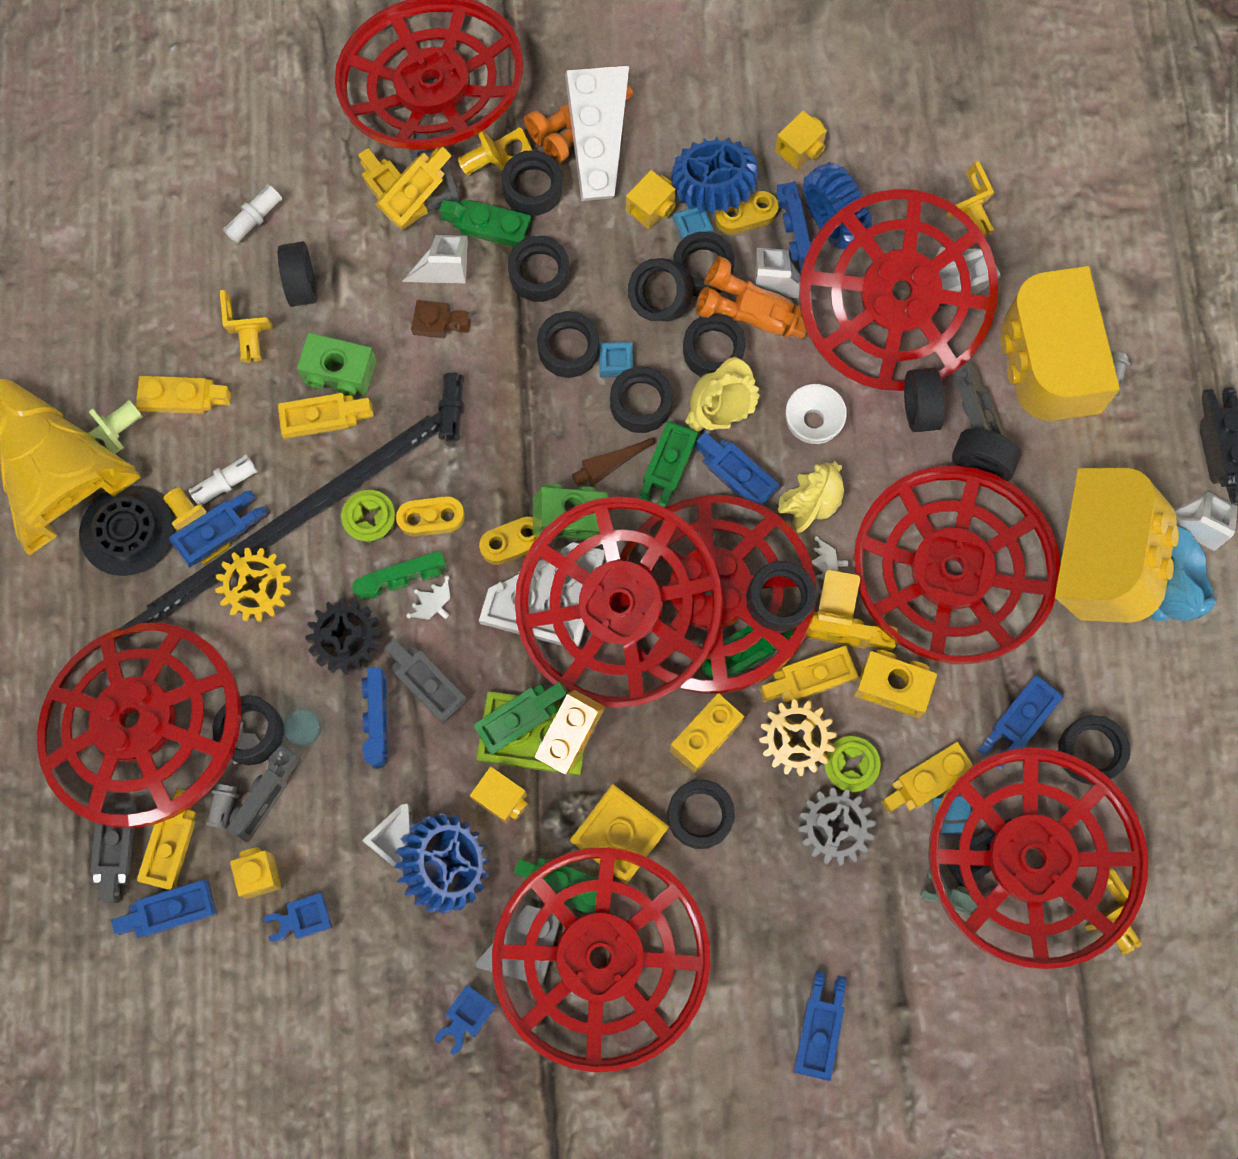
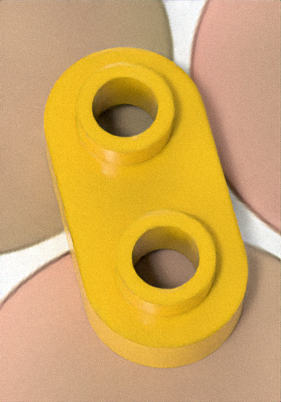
M755 192V194L750 195L748 202H740L738 209L728 208L727 212L733 211L737 213L735 217L728 216L723 210H716V225L720 231L731 235L769 225L777 216L778 201L769 192ZM765 203L768 207L760 208L757 204Z
M453 497L408 501L399 507L396 514V521L400 530L411 537L454 532L462 526L465 519L462 504ZM447 512L454 514L453 519L450 521L442 519V516ZM418 516L421 519L417 525L409 524L410 518Z
M523 517L484 533L479 542L483 559L490 564L501 565L527 555L531 545L538 536L524 537L521 533L526 528L533 530V517ZM498 540L502 542L501 548L497 550L490 547L493 541Z

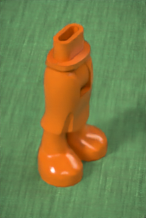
M628 84L625 101L633 96V90ZM569 103L560 106L558 112L547 118L536 110L524 116L525 126L538 147L543 145L544 152L550 155L558 164L567 159L569 149L574 145ZM563 127L568 129L561 134H557Z
M721 256L715 259L706 275L704 284L729 292L737 297L734 302L721 296L714 289L705 287L698 296L696 304L697 315L709 318L714 313L723 314L735 321L748 323L770 334L782 335L785 338L792 335L801 340L804 338L806 329L799 305H794L789 299L780 294L757 287L750 280L745 282L731 274V263L728 259Z

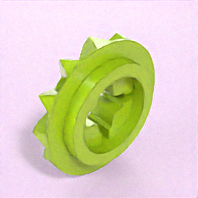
M363 490L353 494L345 502L341 512V521L345 531L356 541H365L369 544L378 539L383 540L384 536L390 530H393L396 517L391 500L383 493L375 490ZM364 506L370 513L378 512L374 516L376 526L373 527L367 521L360 522L364 518L361 507Z
M847 736L836 740L833 743L836 746L834 752L827 751L825 754L829 761L824 764V770L829 781L841 791L847 789L849 792L857 793L869 788L876 781L880 772V757L875 747L867 740L856 736ZM844 755L848 756L851 760L855 757L863 756L857 766L859 774L853 770L843 774L840 772L846 764Z

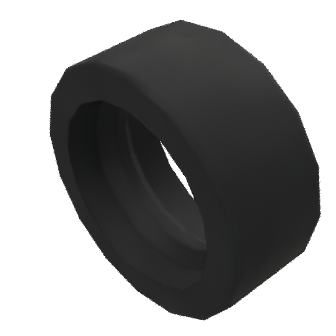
M537 150L523 151L514 155L506 162L502 171V190L507 204L516 212L531 216H539L553 209L558 204L562 195V173L558 163L550 155ZM539 170L545 172L550 177L551 186L542 195L526 197L515 191L513 181L521 172Z
M698 231L687 235L678 243L673 261L682 264L684 268L685 259L691 252L709 250L718 256L728 259L731 263V274H733L735 255L730 243L722 236L713 232ZM691 276L694 284L693 296L698 297L701 290L705 287L714 289L718 293L723 291L705 285V279Z
M531 236L521 240L512 249L508 258L509 279L513 289L522 298L533 302H545L556 298L565 290L568 284L569 257L564 247L556 240L546 236ZM535 254H545L556 260L558 273L551 281L543 284H533L522 278L520 273L521 263L527 257Z
M301 241L279 245L277 250L279 272L289 306L295 307L316 303V282L306 243Z
M663 258L649 259L639 264L632 272L628 283V298L632 308L639 316L649 321H672L681 317L689 308L693 299L694 284L690 273L682 264ZM656 271L670 273L676 282L674 302L664 310L652 308L645 296V286L648 278Z
M571 311L555 313L546 319L539 328L537 347L540 361L548 371L556 376L572 378L583 375L593 367L598 359L600 346L597 328L589 318L581 313ZM564 329L578 330L587 338V351L578 359L570 361L560 360L550 352L549 342L552 335Z
M714 313L709 318L699 317L690 324L685 332L683 341L684 361L689 369L699 377L715 372L724 363L707 362L696 354V339L704 332L717 331L730 337L734 348L729 358L737 357L743 360L746 346L744 331L735 320L727 315Z
M636 366L623 371L616 377L610 391V409L614 419L622 428L633 433H648L657 430L667 421L672 409L673 391L669 380L660 371L651 367ZM637 383L655 387L661 397L658 410L645 417L634 416L628 413L622 404V395L625 389Z
M935 367L908 370L904 382V401L910 429L913 433L941 430L944 423L945 402L942 380L938 370Z
M979 428L966 429L961 432L952 453V460L956 466L980 469L997 475L1006 481L1012 479L1021 457L1020 449L1010 439L998 433Z
M774 561L763 566L750 581L746 592L747 608L752 618L762 627L773 631L790 630L800 625L813 610L816 601L815 584L809 573L801 566L788 561ZM775 576H783L791 579L798 586L801 592V602L799 608L794 613L788 616H777L771 614L764 607L760 592L763 584L768 579Z
M252 695L240 696L241 714L243 715L250 711L260 712L265 716L268 728L264 738L253 748L242 750L235 747L231 759L238 762V764L248 766L261 764L268 760L282 744L285 734L284 723L278 711L261 697ZM226 703L216 714L212 725L213 740L219 743L224 731Z
M1090 715L1078 719L1063 731L1058 742V751L1075 756L1074 742L1083 731L1098 730L1104 733L1112 743L1114 757L1110 765L1099 771L1109 779H1113L1125 770L1130 759V742L1126 732L1117 722L1105 716ZM1062 767L1071 778L1083 784H1092L1081 775Z
M692 780L680 786L672 795L667 810L668 825L673 836L683 845L694 849H709L720 844L730 833L735 820L734 803L729 793L719 784L709 780ZM695 794H706L718 802L721 808L722 819L714 832L707 835H696L690 833L683 826L680 820V810L688 797Z

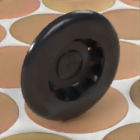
M129 486L114 497L106 491L89 505L82 517L79 529L82 551L92 565L105 573L128 576L144 572L161 560L171 544L169 537L173 535L174 529L172 514L165 501L149 489ZM145 521H149V526H145ZM144 534H147L145 540L142 541ZM107 542L110 543V546H109L108 549H106ZM136 544L139 545L135 549L131 550V547L135 546ZM118 548L124 549V552H118Z

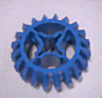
M716 136L714 141H707L704 138L701 144L692 142L690 149H682L681 156L675 157V163L672 167L673 171L671 172L675 194L678 195L680 203H686L689 210L697 207L700 214L705 210H710L714 215L716 210H723L727 213L729 207L738 209L740 202H748L750 195L755 194L757 180L759 179L757 161L750 152V148H744L741 141L732 143L730 137L725 141H720Z
M828 162L825 165L822 164L804 177L803 197L807 201L806 207L810 210L811 217L820 230L840 209L865 196L861 193L859 185H856L853 181V176L848 175L846 169L840 167L837 163L832 164ZM869 206L854 213L866 229L872 226V215L868 211ZM842 222L828 237L829 243L833 242L838 249L845 250L855 237Z
M438 814L434 817L428 816L421 819L420 823L410 826V833L400 838L404 846L398 848L395 852L402 858V862L396 863L394 867L403 871V876L397 882L401 884L407 883L408 885L404 895L408 897L415 895L414 905H425L426 911L429 912L439 911V913L443 914L449 913L451 910L463 909L466 904L472 903L477 899L475 893L481 892L485 888L480 880L486 879L490 875L482 869L483 865L490 861L482 857L481 853L487 845H478L476 840L480 833L476 831L469 833L470 823H460L459 816L447 817L446 814ZM433 836H438V841L436 844H433L432 850L425 851L430 839ZM458 875V882L450 892H447L448 884L452 883L453 877Z

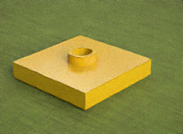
M612 784L569 841L580 850L610 847L632 851L648 857L669 829V826ZM600 858L593 859L600 865ZM615 859L613 875L627 885L640 866Z

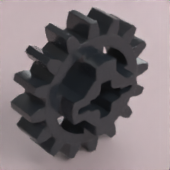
M343 598L339 600L338 607L335 608L330 602H327L326 608L328 611L323 613L316 610L315 614L319 620L317 622H308L307 624L314 633L306 635L305 639L308 643L315 644L308 651L312 656L319 655L316 660L319 666L322 667L328 663V670L331 673H335L338 666L341 667L345 675L349 674L350 666L353 665L358 671H361V662L363 660L369 663L374 661L370 655L371 650L380 651L381 649L374 640L382 638L383 634L380 630L373 629L380 623L377 617L369 618L372 611L368 606L360 611V604L357 600H354L350 607L347 606ZM351 616L361 620L365 627L353 625ZM335 619L328 628H325L329 622ZM346 628L350 635L346 636L345 642L342 644L338 638L343 636V631ZM360 645H363V647L356 654L353 655L355 650ZM323 646L334 647L337 657L328 654Z

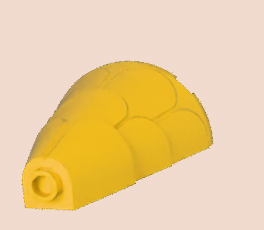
M0 379V473L4 491L8 496L16 537L25 552L30 556L57 537L56 532L49 525L50 522L100 487L114 497L139 480L141 476L135 471L134 466L98 443L96 438L63 418V414L12 380Z

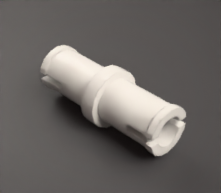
M267 184L249 204L245 202L241 206L242 211L222 230L233 242L238 244L256 224L260 226L264 222L263 217L282 200V197L272 186Z
M245 454L222 470L217 468L213 471L214 475L193 488H189L188 491L192 494L191 496L196 504L203 506V504L221 493L226 492L228 494L233 491V486L256 474L258 471L248 455Z

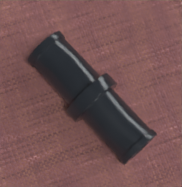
M451 372L443 375L442 400L438 402V411H441L438 437L440 440H444L446 435L447 442H455L460 439L461 414L465 410V404L462 402L464 376L459 374L458 380H456L457 373Z

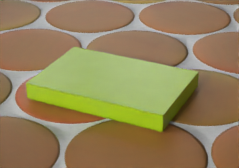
M488 691L483 718L517 697V695ZM557 701L554 703L558 711L563 702ZM558 711L551 715L550 719L493 755L490 754L480 738L476 760L485 763L564 774L535 758ZM584 749L575 767L567 773L568 775L581 776Z

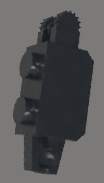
M1233 387L1224 388L1222 393L1224 408L1219 409L1214 390H1203L1201 400L1205 417L1200 421V435L1209 477L1213 484L1220 483L1221 487H1226L1231 505L1238 504L1237 393Z

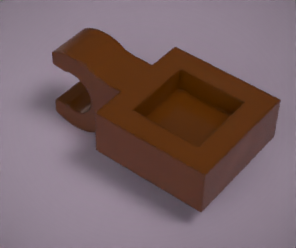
M417 300L411 331L413 335L445 339L446 330L469 333L471 319H468L469 313L467 311L454 310L450 312L448 303Z

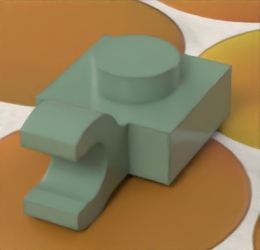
M931 873L926 875V879L932 881ZM941 876L947 896L955 910L970 916L978 906L973 902L966 888L958 886L957 890H950ZM926 891L920 893L922 899L940 903L936 893L930 894Z

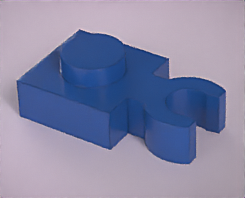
M323 893L286 904L288 915L272 913L263 918L265 923L278 921L281 925V929L277 934L269 936V941L273 942L284 940L290 931H294L295 938L299 940L333 928Z
M466 985L445 1014L453 1023L450 1027L442 1028L437 1033L435 1042L440 1043L447 1034L453 1035L456 1043L450 1053L452 1055L457 1054L464 1044L463 1035L468 1032L473 1037H476L497 1006L472 987Z

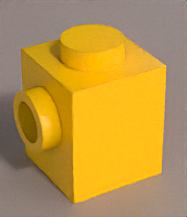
M803 110L777 135L774 151L798 171L809 159L815 160L821 155L825 149L824 140L827 130L819 119L809 116Z
M650 170L626 195L625 211L650 230L661 218L666 219L675 208V188L672 182L667 177L659 176Z
M491 766L470 794L474 802L505 824L511 818L516 821L528 805L524 801L527 797L526 791Z
M260 847L241 851L239 853L240 858L230 861L239 897L251 899L282 889L274 854L265 850L261 851Z

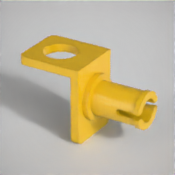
M522 128L512 131L495 142L482 131L478 133L481 146L463 156H459L457 159L463 172L469 176L490 162L496 164L503 171L506 162L513 157L507 155L506 148L511 141H521V152L533 150Z
M976 161L966 171V176L976 196L955 206L972 219L985 237L994 232L995 229L992 227L982 205L994 194V191L980 162ZM976 174H977L978 177L980 178L981 187H980V185H979L978 182H977ZM949 212L946 214L948 219L954 217Z
M220 290L223 327L229 334H238L240 361L244 363H251V359L254 362L261 361L258 333L264 330H272L273 324L267 317L233 320L231 296L226 290Z
M181 487L169 491L164 496V501L177 517L172 522L177 531L207 513L201 504L194 507ZM227 543L200 562L206 565L231 547L230 543Z
M834 570L826 571L817 614L818 620L852 626L860 582L859 575Z
M1110 868L1107 888L1118 905L1103 915L1114 923L1123 909L1129 892L1115 870ZM1091 923L1084 926L1087 931L1097 929ZM1131 926L1115 942L1122 955L1130 953L1134 950V947L1138 948L1143 944Z

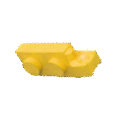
M443 146L439 149L436 148L429 156L422 153L413 160L375 203L397 228L402 227L443 181L441 178L444 176V173L440 168L451 157L450 153Z
M367 148L358 154L361 160L360 164L365 169V172L361 175L365 184L379 200L401 174L390 160L383 159L379 162L371 150ZM422 203L406 223L399 227L401 231L428 214L426 206Z
M139 376L135 407L138 411L205 414V411L211 410L212 405L230 406L231 392L227 386L214 385L213 380L205 378Z
M343 393L278 404L281 435L284 439L346 429L356 426L357 420L374 417L372 403L369 398L354 400L352 395L344 396Z
M814 612L812 623L806 635V638L863 649H866L868 646L893 651L896 642L883 632L878 625H864L863 621L854 618L852 626L818 620V612ZM891 626L896 632L898 631V628Z
M842 646L782 667L779 672L773 674L775 681L762 685L759 691L764 703L782 697L784 703H788L796 698L799 701L857 680L859 676L847 647Z
M956 742L900 776L892 784L896 792L883 799L881 803L888 814L905 804L909 811L914 808L917 809L950 789L955 781L973 765L959 743Z
M176 788V792L173 799L181 795L186 790ZM192 807L174 818L154 825L137 878L138 882L168 890L176 888L196 823L194 820L197 812L191 811Z

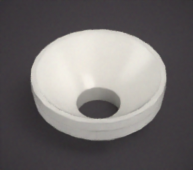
M821 384L805 385L797 389L788 400L785 409L787 426L791 433L803 442L810 444L826 443L835 438L844 427L846 421L845 403L841 396L828 386ZM811 412L818 413L823 419V425L819 428L808 427L804 422L805 415Z

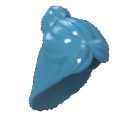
M1177 526L1179 541L1172 551L1171 559L1174 565L1172 579L1167 582L1166 594L1162 604L1150 615V618L1154 621H1167L1170 618L1178 621H1191L1209 613L1217 601L1214 589L1211 588L1207 577L1205 553L1190 531Z

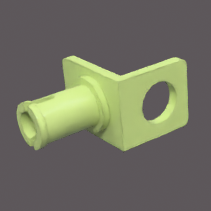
M130 400L126 401L124 405L106 418L103 415L99 417L94 409H91L89 413L99 426L88 434L96 438V440H102L105 443V447L116 454L124 448L118 441V434L143 416Z

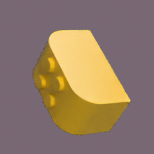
M1089 266L1043 272L1028 278L1020 287L1003 319L1002 335L1000 338L1001 350L1003 354H1007L1009 360L1007 368L1008 380L1010 384L1015 386L1019 403L1030 415L1045 421L1101 414L1120 391Z
M1078 468L1055 598L1079 620L1122 623L1137 622L1152 615L1164 600L1167 582L1172 579L1174 572L1171 557L1173 547H1176L1179 541V531L1176 526L1177 518L1173 507L1145 474L1132 468Z

